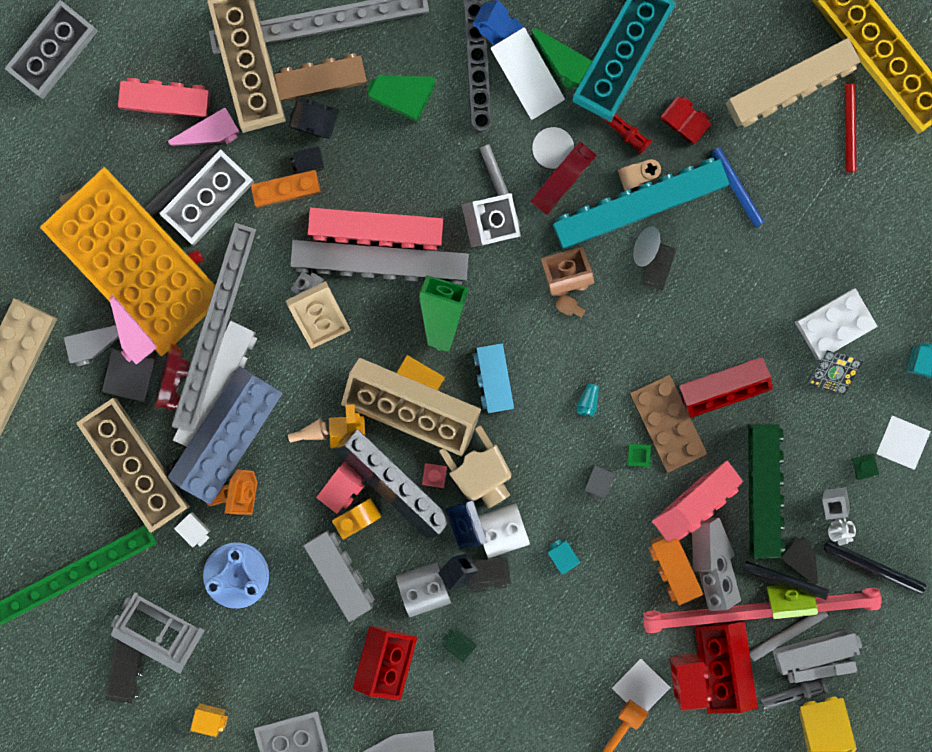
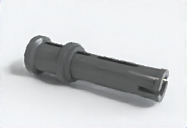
M819 678L809 682L804 681L800 683V686L760 698L766 711L767 709L803 698L811 700L813 696L823 693L827 695L829 692L825 679Z

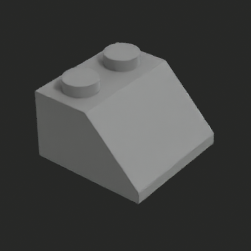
M511 193L461 204L471 247L521 236Z

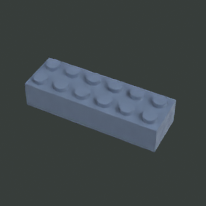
M239 366L167 478L183 490L211 505L283 393Z

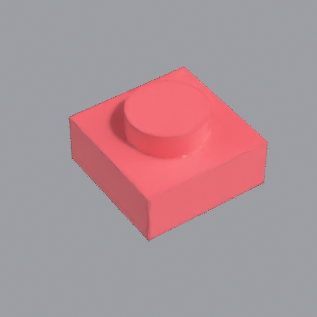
M425 463L422 485L444 488L447 466Z

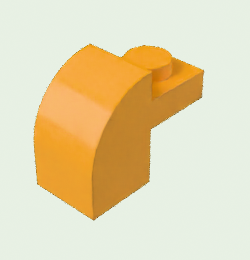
M355 404L346 405V417L329 418L331 448H335L345 434L358 429L365 436L364 416H360V413H355Z
M370 497L335 518L332 522L344 540L375 522L382 515Z

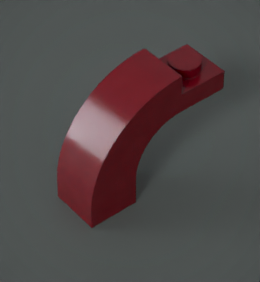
M580 141L530 202L548 215L597 155Z

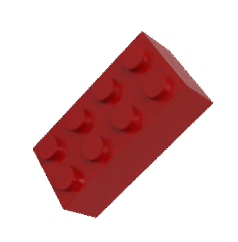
M696 653L670 655L674 699L680 709L684 711L709 708L708 701H712L711 689L705 680L709 679L708 665Z

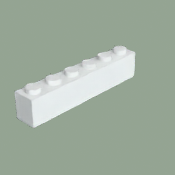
M230 321L221 342L194 433L178 428L173 439L174 441L186 447L189 445L238 367L244 368L248 360L245 355L248 349H253L257 338L254 337L256 332Z

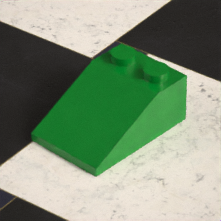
M534 28L531 37L556 76L561 80L560 84L570 90L573 87L577 89L592 61Z

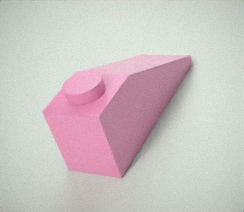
M223 108L168 140L172 147L221 144L223 142L228 144L238 138L237 134L240 131L228 110Z
M112 294L109 296L123 349L121 354L128 362L133 360L135 364H138L157 348L156 344Z

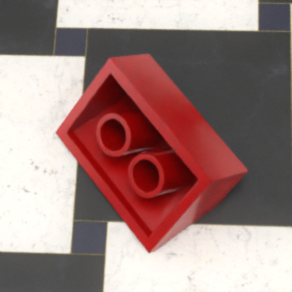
M369 625L352 689L370 697L401 701L418 637Z

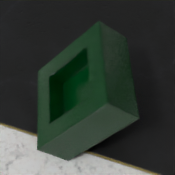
M874 453L852 458L857 480L879 475Z

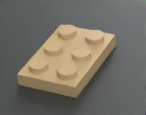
M326 281L286 300L311 349L350 331V327Z

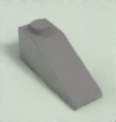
M116 325L64 337L69 362L76 363L77 367L90 364V359L96 358L119 338Z

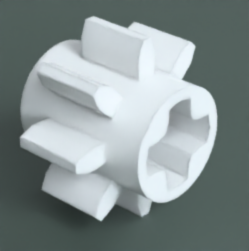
M845 517L831 521L832 526L828 528V535L833 542L838 541V545L841 546L853 541L852 537L855 536L856 529L851 521L846 522Z

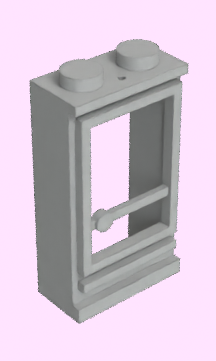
M136 592L131 599L127 597L121 608L124 610L122 615H116L111 624V627H113L111 636L181 674L205 630L196 628L138 596ZM136 608L166 624L161 634L156 637L155 643L125 627ZM168 627H171L178 631L179 634L168 651L158 644L162 642V637Z
M845 629L781 646L772 650L777 670L782 675H786L788 670L796 672V668L804 670L855 656L854 654L860 655L859 649L862 648L859 635L856 636L851 630Z

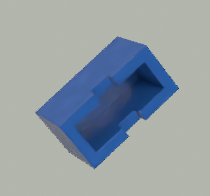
M498 0L483 3L473 22V25L493 46L524 28L515 17L510 18L508 16L509 11Z

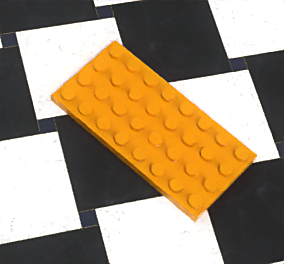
M106 167L101 169L40 226L47 236L109 301L110 295L113 294L154 341L157 347L155 350L161 357L169 350L171 343L176 344L207 315L216 285Z

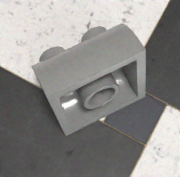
M438 562L396 575L398 587L409 617L451 604L447 588L438 575L440 571Z

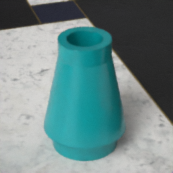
M587 383L576 405V413L586 417H593L594 413H597L599 386Z

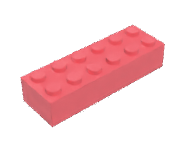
M310 208L308 235L317 242H327V238L335 239L336 243L349 244V240H356L358 245L371 246V242H379L381 247H393L394 243L401 244V247L404 249H415V245L423 246V250L437 251V247H442L444 221L443 218Z

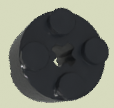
M297 97L289 127L330 139L339 109L329 106L324 109L325 104L312 101L310 105L309 100Z

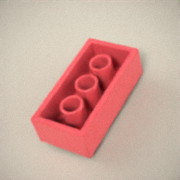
M726 461L699 478L653 519L652 522L668 542L674 538L680 540L689 532L692 533L701 526V520L705 521L714 514V508L717 510L726 503V497L729 499L739 491L737 487L744 481L730 463Z

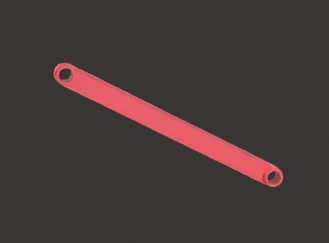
M866 588L862 590V593L828 596L827 600L815 597L818 612L854 608L878 610L882 604L881 593L877 588ZM769 602L737 605L728 610L709 611L708 608L661 613L654 610L643 614V627L647 633H658L662 631V628L773 617Z

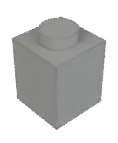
M847 488L824 490L822 500L826 520L848 517L850 504Z

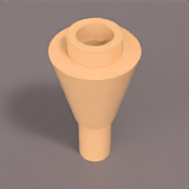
M320 418L301 429V431L288 434L290 443L302 439L326 440L327 435L330 433L327 422H323Z

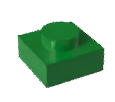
M629 444L627 466L650 467L651 445Z

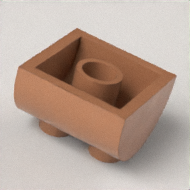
M583 247L541 258L551 296H563L568 291L575 289L585 290L589 285L594 284L592 270Z

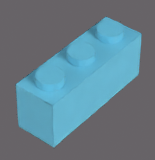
M503 343L477 348V353H473L475 366L480 365L481 374L477 375L479 388H484L485 396H481L483 409H487L488 413L514 409Z

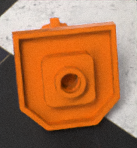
M237 469L230 479V483L221 488L211 505L209 503L207 505L213 506L224 502L226 503L225 513L252 515L258 483L254 471Z

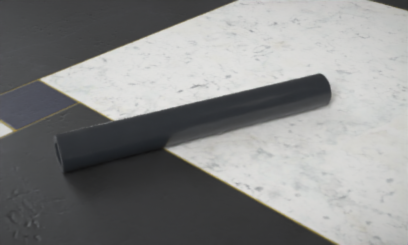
M745 561L743 566L744 572L824 600L828 598L829 589L749 561Z

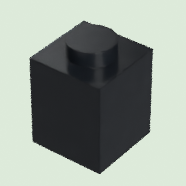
M319 146L293 152L294 158H290L293 171L297 170L298 174L313 170H325Z
M467 554L451 557L438 572V575L449 590L464 587L478 572V569Z

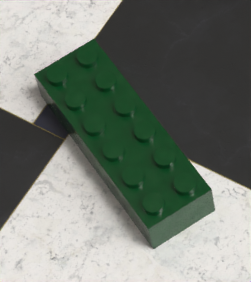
M748 424L749 555L753 558H781V553L785 552V541L781 539V531H784L785 522L784 517H781L780 509L784 508V495L780 494V486H784V474L780 472V464L784 463V453L780 451V442H783L784 435L783 428L780 429L779 424Z

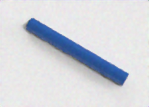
M718 147L710 152L715 161L721 160L729 184L755 228L763 224V218L722 149Z

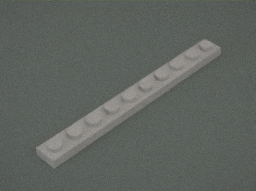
M368 0L260 21L265 43L269 44L429 13L427 0ZM215 30L209 31L213 54L221 53Z
M238 223L234 225L175 414L173 427L194 433L255 236L256 229Z

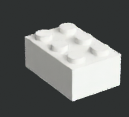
M856 288L847 291L795 322L816 360H821L827 350L835 352L878 327Z

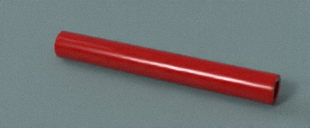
M845 84L846 173L857 172L856 84Z

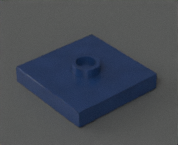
M473 500L446 508L447 515L451 518L450 524L460 550L487 543Z

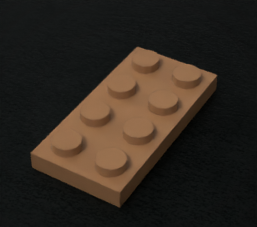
M670 375L630 393L667 473L707 455Z

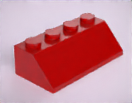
M730 621L694 627L699 658H702L704 663L708 665L709 679L705 680L711 689L712 701H708L709 708H707V714L744 713L758 708L745 621Z

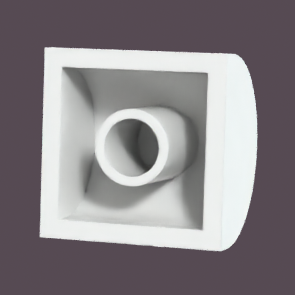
M516 503L478 515L487 543L483 545L488 559L530 545Z

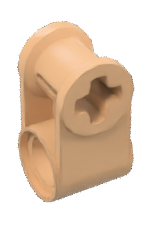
M650 159L617 170L624 191L657 178L661 172L659 162ZM647 164L656 166L657 170L654 171L653 176L645 172V169L648 168Z

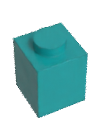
M558 539L549 545L550 550L547 552L562 575L580 564L566 539L564 541Z

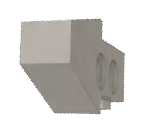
M708 518L705 521L701 520V526L692 532L693 572H699L709 611L728 610L741 601L730 560L735 555L720 518Z

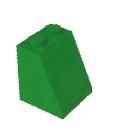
M378 75L376 80L372 79L370 81L367 93L369 94L370 101L417 123L433 92L436 79L422 76Z
M426 276L419 298L428 346H432L438 351H450L469 290L468 287L432 276Z

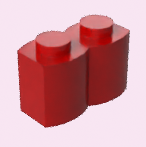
M677 96L659 118L691 145H695L711 125L708 121L710 117L701 110L699 112L691 107L693 103L686 97L682 96L680 98Z

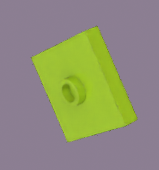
M784 585L767 586V596L773 619L818 614L814 596Z

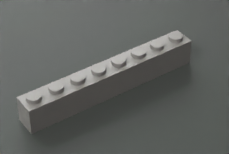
M293 240L291 267L296 268L295 272L303 271L305 273H308L309 269H318V274H330L331 270L339 271V275L352 276L353 272L361 273V277L374 278V274H383V279L396 280V276H405L407 281H418V277L426 278L428 275L438 279H447L451 283L462 285V281H467L469 254Z

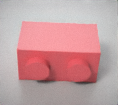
M344 461L316 498L337 514L342 507L347 509L354 499L351 495L353 493L355 495L359 494L365 486L362 483L364 479Z

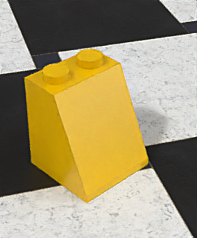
M830 697L825 699V702L820 703L810 701L800 707L799 714L807 752H856V745L844 698Z

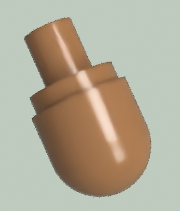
M567 295L559 296L556 300V308L566 315L572 316L574 313L582 318L586 311L578 306L579 302Z

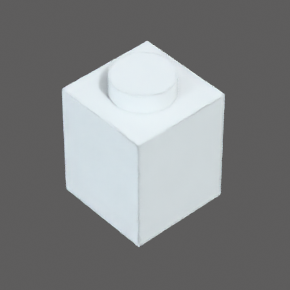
M193 512L174 528L192 548L197 544L201 547L209 539L207 534L210 530Z

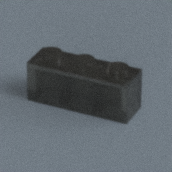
M115 639L106 700L132 704L135 699H139L141 686L137 684L138 678L143 676L144 664H141L142 655L145 656V654L118 639Z

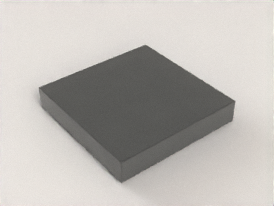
M112 349L102 392L146 402L156 359L145 357L138 364H135L133 360L128 362L121 354V351Z

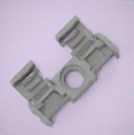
M849 657L850 661L836 664L830 662L804 670H796V672L788 670L787 678L790 683H798L829 676L857 672L856 661L853 657Z

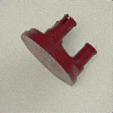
M173 343L170 344L165 359L154 408L160 409L163 407L171 410L178 408L181 398L176 393L181 377L187 378L191 363L187 359L180 358L182 348L177 347Z

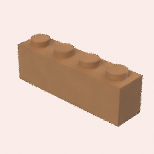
M352 53L344 55L342 60L335 61V58L322 60V64L314 65L312 62L300 65L301 68L292 70V67L280 69L279 73L275 74L281 102L295 100L297 97L304 98L367 84L362 57Z

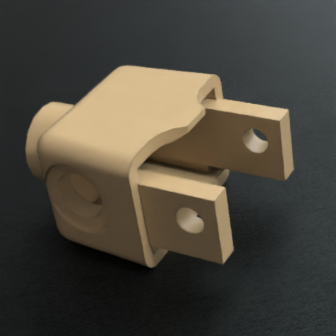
M480 425L475 430L487 448L485 451H472L467 454L464 463L459 467L456 466L446 449L442 448L439 452L451 469V472H449L450 476L469 501H475L481 497L489 509L510 496L504 483L511 478V472L497 445L491 443Z

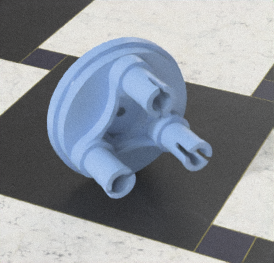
M240 542L228 543L217 548L207 559L203 571L204 585L208 594L220 605L228 608H244L258 601L266 591L269 583L268 564L264 556L251 545Z

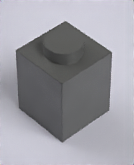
M593 465L584 490L588 491L587 496L599 500L600 497L606 498L615 473Z

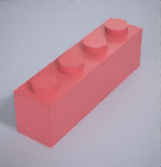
M127 78V81L120 82L118 108L122 110L208 118L211 92L205 90L206 86L192 85V88H185L182 83L171 82L170 86L162 85L161 81L149 80L147 84L140 83V79Z

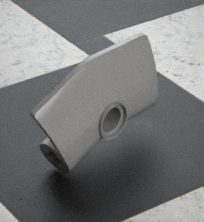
M433 731L395 734L363 752H435Z

